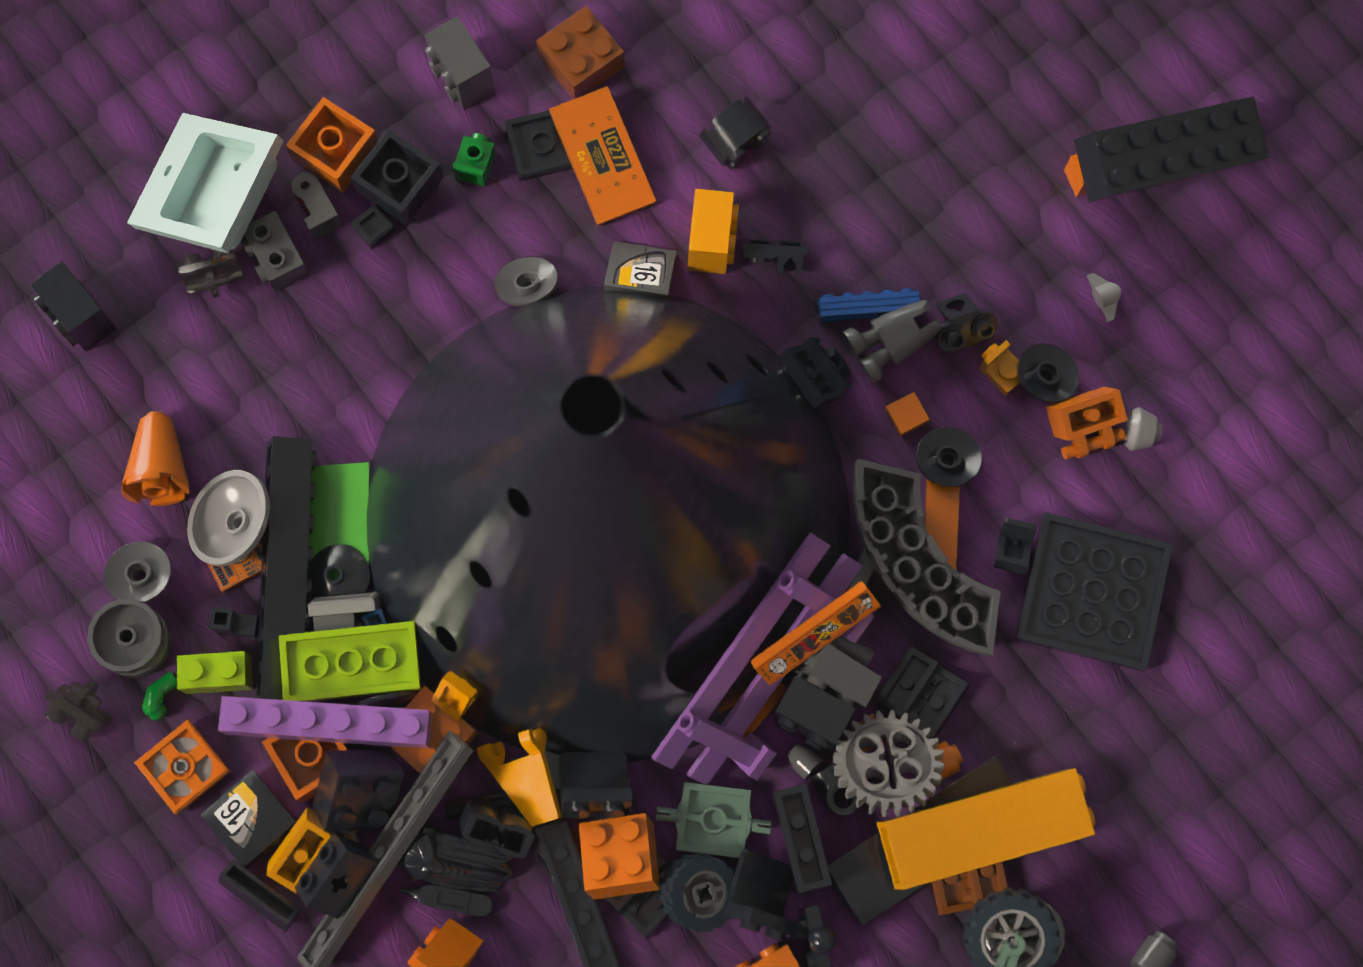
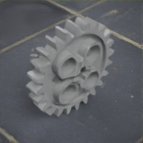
M880 710L877 711L875 720H871L867 714H864L863 725L853 720L851 723L852 732L844 729L842 732L843 741H837L836 750L838 752L833 755V763L837 764L834 766V776H841L838 779V787H848L845 794L846 799L857 796V808L861 807L864 803L869 804V814H872L876 807L881 808L883 817H886L888 809H893L896 816L900 817L901 807L904 806L910 813H913L914 802L916 801L924 807L927 799L925 795L934 797L935 786H940L942 776L939 774L943 773L944 763L939 761L943 758V750H935L938 747L939 740L938 738L929 739L931 732L929 727L921 731L919 730L920 719H916L911 724L908 723L907 713H904L900 720L895 719L894 710L890 711L888 718H883ZM881 737H885L887 741L888 759L890 765L893 766L892 777L896 786L895 790L890 787L888 765L886 760H883L884 746L880 739ZM898 742H904L907 745H909V747L905 749H900L896 747L894 744ZM871 747L876 751L868 754L864 753L861 749ZM909 772L914 774L916 778L911 780L905 779L901 774ZM872 777H877L881 779L883 782L880 784H871L867 780Z

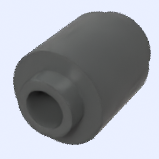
M1155 931L1152 936H1147L1130 961L1132 967H1170L1177 957L1176 951L1179 946L1164 933Z

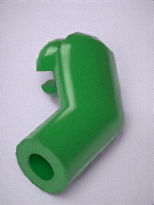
M169 671L152 683L146 690L142 709L144 714L149 715L152 720H159L166 714L165 706L162 705L164 695L177 687V677L172 671Z

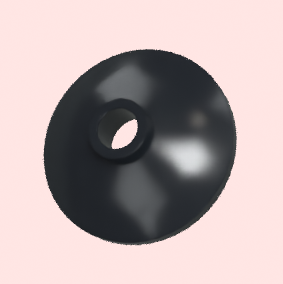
M1045 343L1032 345L1022 353L1018 360V379L1026 392L1037 400L1046 403H1059L1071 397L1078 387L1079 372L1074 360L1066 351L1055 345Z
M944 427L927 433L921 439L916 451V461L921 473L932 483L943 487H959L967 484L977 475L981 466V451L976 441L964 431ZM948 459L952 462V465H946L942 460Z
M342 544L328 546L318 552L307 569V578L312 580L311 596L315 599L316 597L366 593L371 581V571L362 553L351 546ZM339 570V578L332 581L330 579L331 572Z
M403 691L381 695L356 702L352 705L402 708L414 699L418 691Z

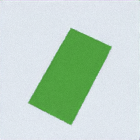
M369 462L315 466V469H311V481L315 482L316 490L314 500L310 501V513L314 514L313 532L309 533L308 546L313 547V558L318 552L328 546L342 544L357 549L362 553L369 565L367 546ZM339 570L331 572L330 579L332 581L339 578Z

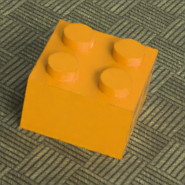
M695 189L688 271L726 274L727 264H733L736 235L734 234L737 231L739 204H733L734 192Z

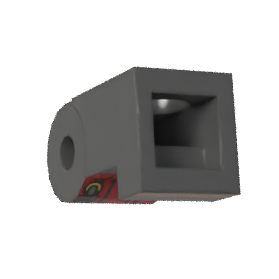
M310 173L297 175L292 181L291 188L297 202L307 208L311 215L305 218L304 221L314 240L342 226L338 214L318 179Z

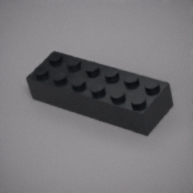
M1254 96L1101 130L1074 140L1089 203L1246 166L1269 158Z

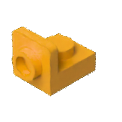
M1007 340L1000 346L996 343L991 345L982 354L981 357L984 360L979 368L1005 396L1020 384L1017 375L1018 359L1008 350L1011 344Z
M450 670L442 678L431 702L458 721L475 702L476 699L473 697L477 690Z

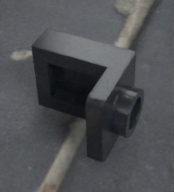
M1005 518L997 538L993 567L1026 575L1029 567L1032 540L1037 526L1022 520Z

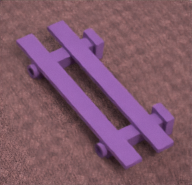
M810 532L782 571L778 580L775 581L651 757L655 761L673 769L690 743L695 740L706 747L686 773L690 778L708 785L725 759L729 757L749 777L758 780L777 753L758 735L752 732L746 738L742 737V735L784 676L769 686L760 674L757 673L721 726L708 720V718L793 598L806 606L785 635L843 595L863 566L843 553L819 587L808 581L807 578L830 547L828 543ZM872 613L842 635L851 642L856 643L874 618V615Z

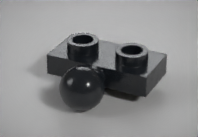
M819 905L799 909V917H796V922L803 924L800 937H804L807 950L803 951L805 967H831L828 953L832 952L836 946L837 939L835 933L830 928L822 925Z

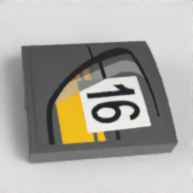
M614 241L606 272L604 291L638 293L668 299L677 251Z

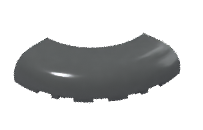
M858 459L854 466L853 479L854 508L857 525L866 553L883 585L896 602L914 620L931 633L964 650L984 656H993L1001 591L987 587L964 573L960 574L947 562L948 558L938 547L932 535H928L922 519L924 513L920 494L921 474Z

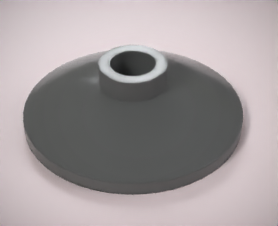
M524 257L511 261L501 268L496 275L494 287L502 301L515 306H527L540 302L550 296L557 286L558 275L555 267L549 261L538 257Z
M133 542L119 548L109 558L104 571L106 587L117 600L135 599L142 603H147L157 598L166 589L171 578V564L167 555L161 548L148 542ZM139 574H146L143 580L135 581Z

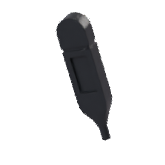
M425 885L413 889L402 887L400 892L412 896L425 906L465 914L469 913L475 916H487L493 909V902L486 895L472 894L471 892L435 885Z

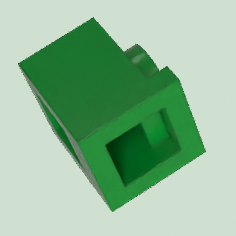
M474 133L472 138L463 136L456 161L452 166L455 179L483 187L486 186L496 155L495 146L493 143H490L489 137L479 133ZM470 152L478 154L477 157H470L469 155Z

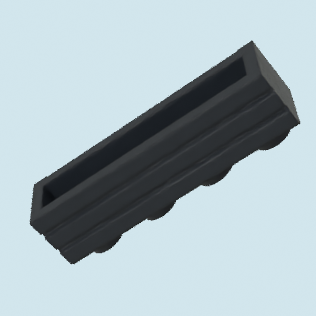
M232 860L219 875V884L284 932H287L298 919L301 911L299 907L281 896L235 860Z

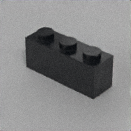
M807 784L774 791L773 799L797 895L831 887L832 882Z

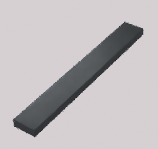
M449 731L370 848L369 852L378 863L339 919L325 915L297 958L303 967H328L473 752V749L459 735Z

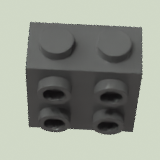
M827 644L789 671L851 707L853 705L866 707L882 678L830 644Z

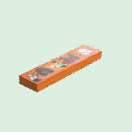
M861 581L757 655L750 662L770 686L881 605L864 582Z

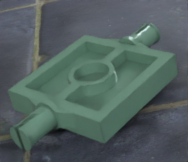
M684 782L682 800L678 809L657 806V813L669 814V816L656 814V821L676 823L678 832L676 851L699 852L707 855L739 858L741 852L745 849V841L750 832L770 835L771 828L757 826L771 827V820L751 818L749 808L751 790Z

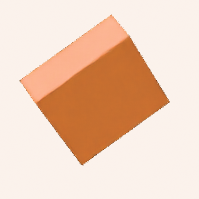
M915 392L885 407L900 437L928 423L930 420Z

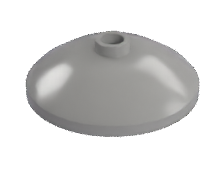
M231 470L216 476L201 490L192 505L187 527L190 547L200 560L214 566H228L242 560L257 546L266 530L270 513L269 495L262 481L249 472Z

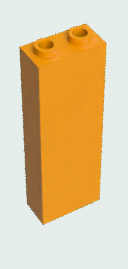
M1076 768L1064 769L904 814L900 817L876 822L894 888L897 890L909 889L1095 835L1093 829L1095 817L1091 808L1086 805L1083 794L1086 791L1082 776L1077 774Z

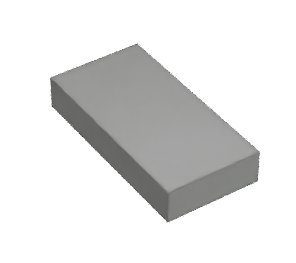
M371 592L316 597L308 604L309 617L375 611L381 605L380 593Z

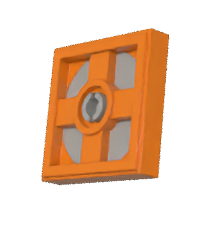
M189 719L134 762L175 815H179L231 772Z

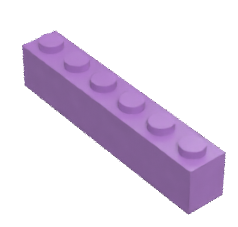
M222 696L218 731L225 735L430 749L433 714L429 710Z

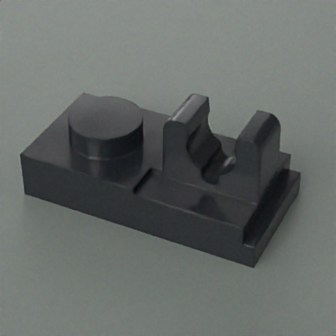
M743 238V257H749L750 262L766 263L768 258L775 259L777 257V270L779 273H783L784 264L788 261V258H792L796 264V274L802 272L804 254H807L808 250L806 241Z

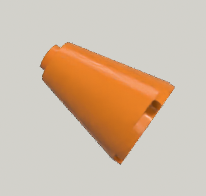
M155 411L148 413L140 419L121 485L123 497L133 503L140 504V499L150 500V506H166L181 502L185 499V493L189 494V482L174 423L163 412Z

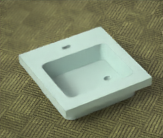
M182 113L127 223L135 229L229 253L231 249L237 247L241 242L278 165L276 156L284 140L277 134Z

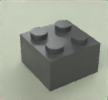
M458 16L425 34L428 47L424 51L430 60L428 65L437 79L442 77L446 85L444 90L452 103L458 101L464 111L495 92L491 66Z

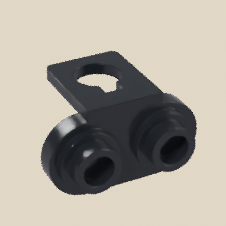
M965 293L936 303L937 309L947 321L942 324L943 328L935 335V339L940 348L946 352H955L991 338L997 330L998 321L995 315L987 309H979ZM953 304H964L963 310L959 312L948 309Z

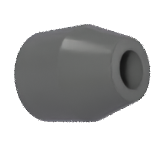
M801 744L795 745L787 755L793 769L804 780L811 778L824 763L812 749Z

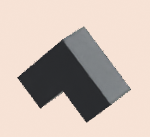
M212 607L209 628L219 635L258 639L259 616L236 613L233 609Z

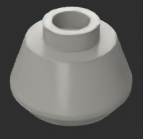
M1141 407L1131 410L1127 417L1128 421H1126L1124 445L1130 451L1151 448L1154 442H1159L1162 423H1157V417Z

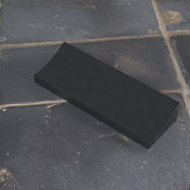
M995 755L934 797L928 799L924 807L921 805L916 807L914 812L1011 785V782ZM879 832L828 865L831 880L861 926L923 886L919 885L905 890L894 888Z

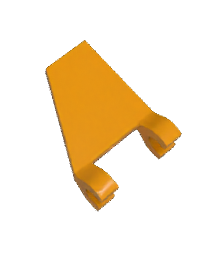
M541 728L535 730L528 729L519 733L520 743L529 755L503 764L505 748L502 742L477 747L481 762L491 772L532 827L562 818L545 755L546 733Z

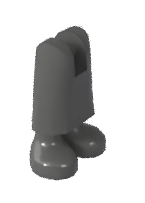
M927 299L908 304L870 321L873 328L870 331L861 333L854 328H848L843 331L844 337L856 357L866 352L875 344L883 343L884 346L881 349L858 360L873 384L881 380L882 367L885 363L892 360L895 365L899 364L926 344L943 328L939 318L923 325V328L920 330L913 318L916 316L918 318L925 311L932 308Z

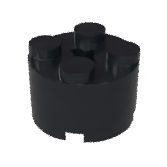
M747 96L743 103L741 100H738L712 120L715 127L710 132L704 128L699 137L722 167L727 166L731 171L745 160L743 156L748 150L752 148L756 152L769 142L768 137L772 134V126Z

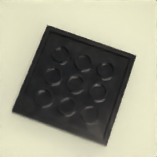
M1044 512L1015 640L1141 672L1147 671L1173 544Z

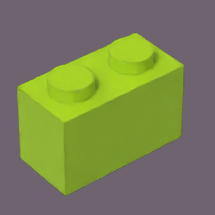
M245 651L177 656V689L185 694L253 690L252 656Z

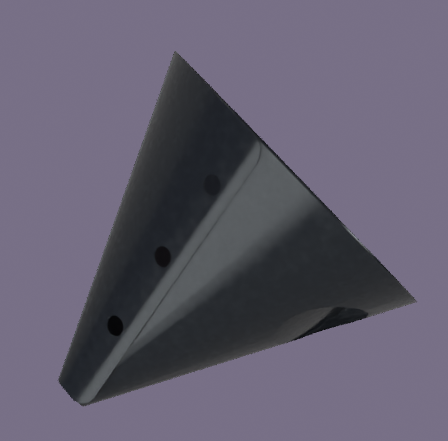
M585 287L553 292L546 299L527 306L512 305L477 323L443 348L422 369L399 399L383 429L369 471L367 546L371 571L372 592L380 593L381 605L377 609L381 608L387 624L414 621L420 680L435 693L442 678L451 670L477 690L473 697L476 699L475 702L462 715V718L479 730L521 749L524 748L520 743L519 733L528 729L535 730L541 728L546 733L547 738L545 751L561 755L564 752H623L627 757V762L653 759L651 756L697 693L677 688L668 680L667 676L683 674L702 665L736 638L770 590L773 581L772 575L778 580V577L810 532L828 543L830 547L807 578L808 581L819 587L843 553L848 556L850 532L848 489L837 446L819 408L814 409L811 404L804 400L801 389L794 379L785 373L783 364L777 357L778 354L756 335L738 323L701 304L668 294V299L638 293L604 291V287ZM747 358L759 365L766 375L759 372ZM707 364L717 369L726 378L728 384L719 379ZM662 372L672 376L681 385L684 393L670 384ZM587 375H597L610 382L618 390L623 403V412L618 424L611 431L599 436H585L573 431L566 424L561 414L560 404L565 389L574 380ZM515 487L525 496L530 505V516L522 517L513 510L508 499L509 488ZM471 561L479 562L487 570L492 581L490 588H484L476 582L470 571ZM793 598L782 614L781 624L773 644L784 637L806 605ZM438 626L446 628L453 636L457 644L455 652L447 650L439 641L436 633ZM754 668L732 684L708 720L721 726L758 672ZM788 672L781 682L786 685L794 674ZM693 740L687 749L698 746L701 743Z

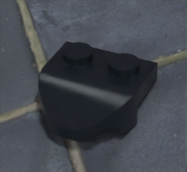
M810 337L802 345L787 348L777 357L782 362L785 373L794 379L801 389L804 400L815 409L831 404L848 390L852 384L847 381L851 371L840 353L834 347L826 350L819 345L820 338Z

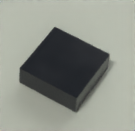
M376 204L372 205L350 223L370 249H373L396 231L395 226Z

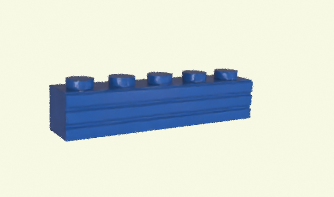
M906 288L901 290V292L884 290L882 293L875 294L873 291H866L862 295H854V293L849 292L842 294V296L825 294L818 301L820 322L878 318L893 310L920 301L919 290L913 291L912 288Z

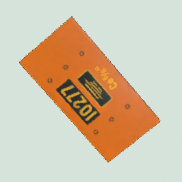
M608 86L549 109L597 226L656 204L654 194Z

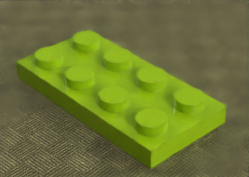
M414 621L279 635L283 700L313 702L421 690Z

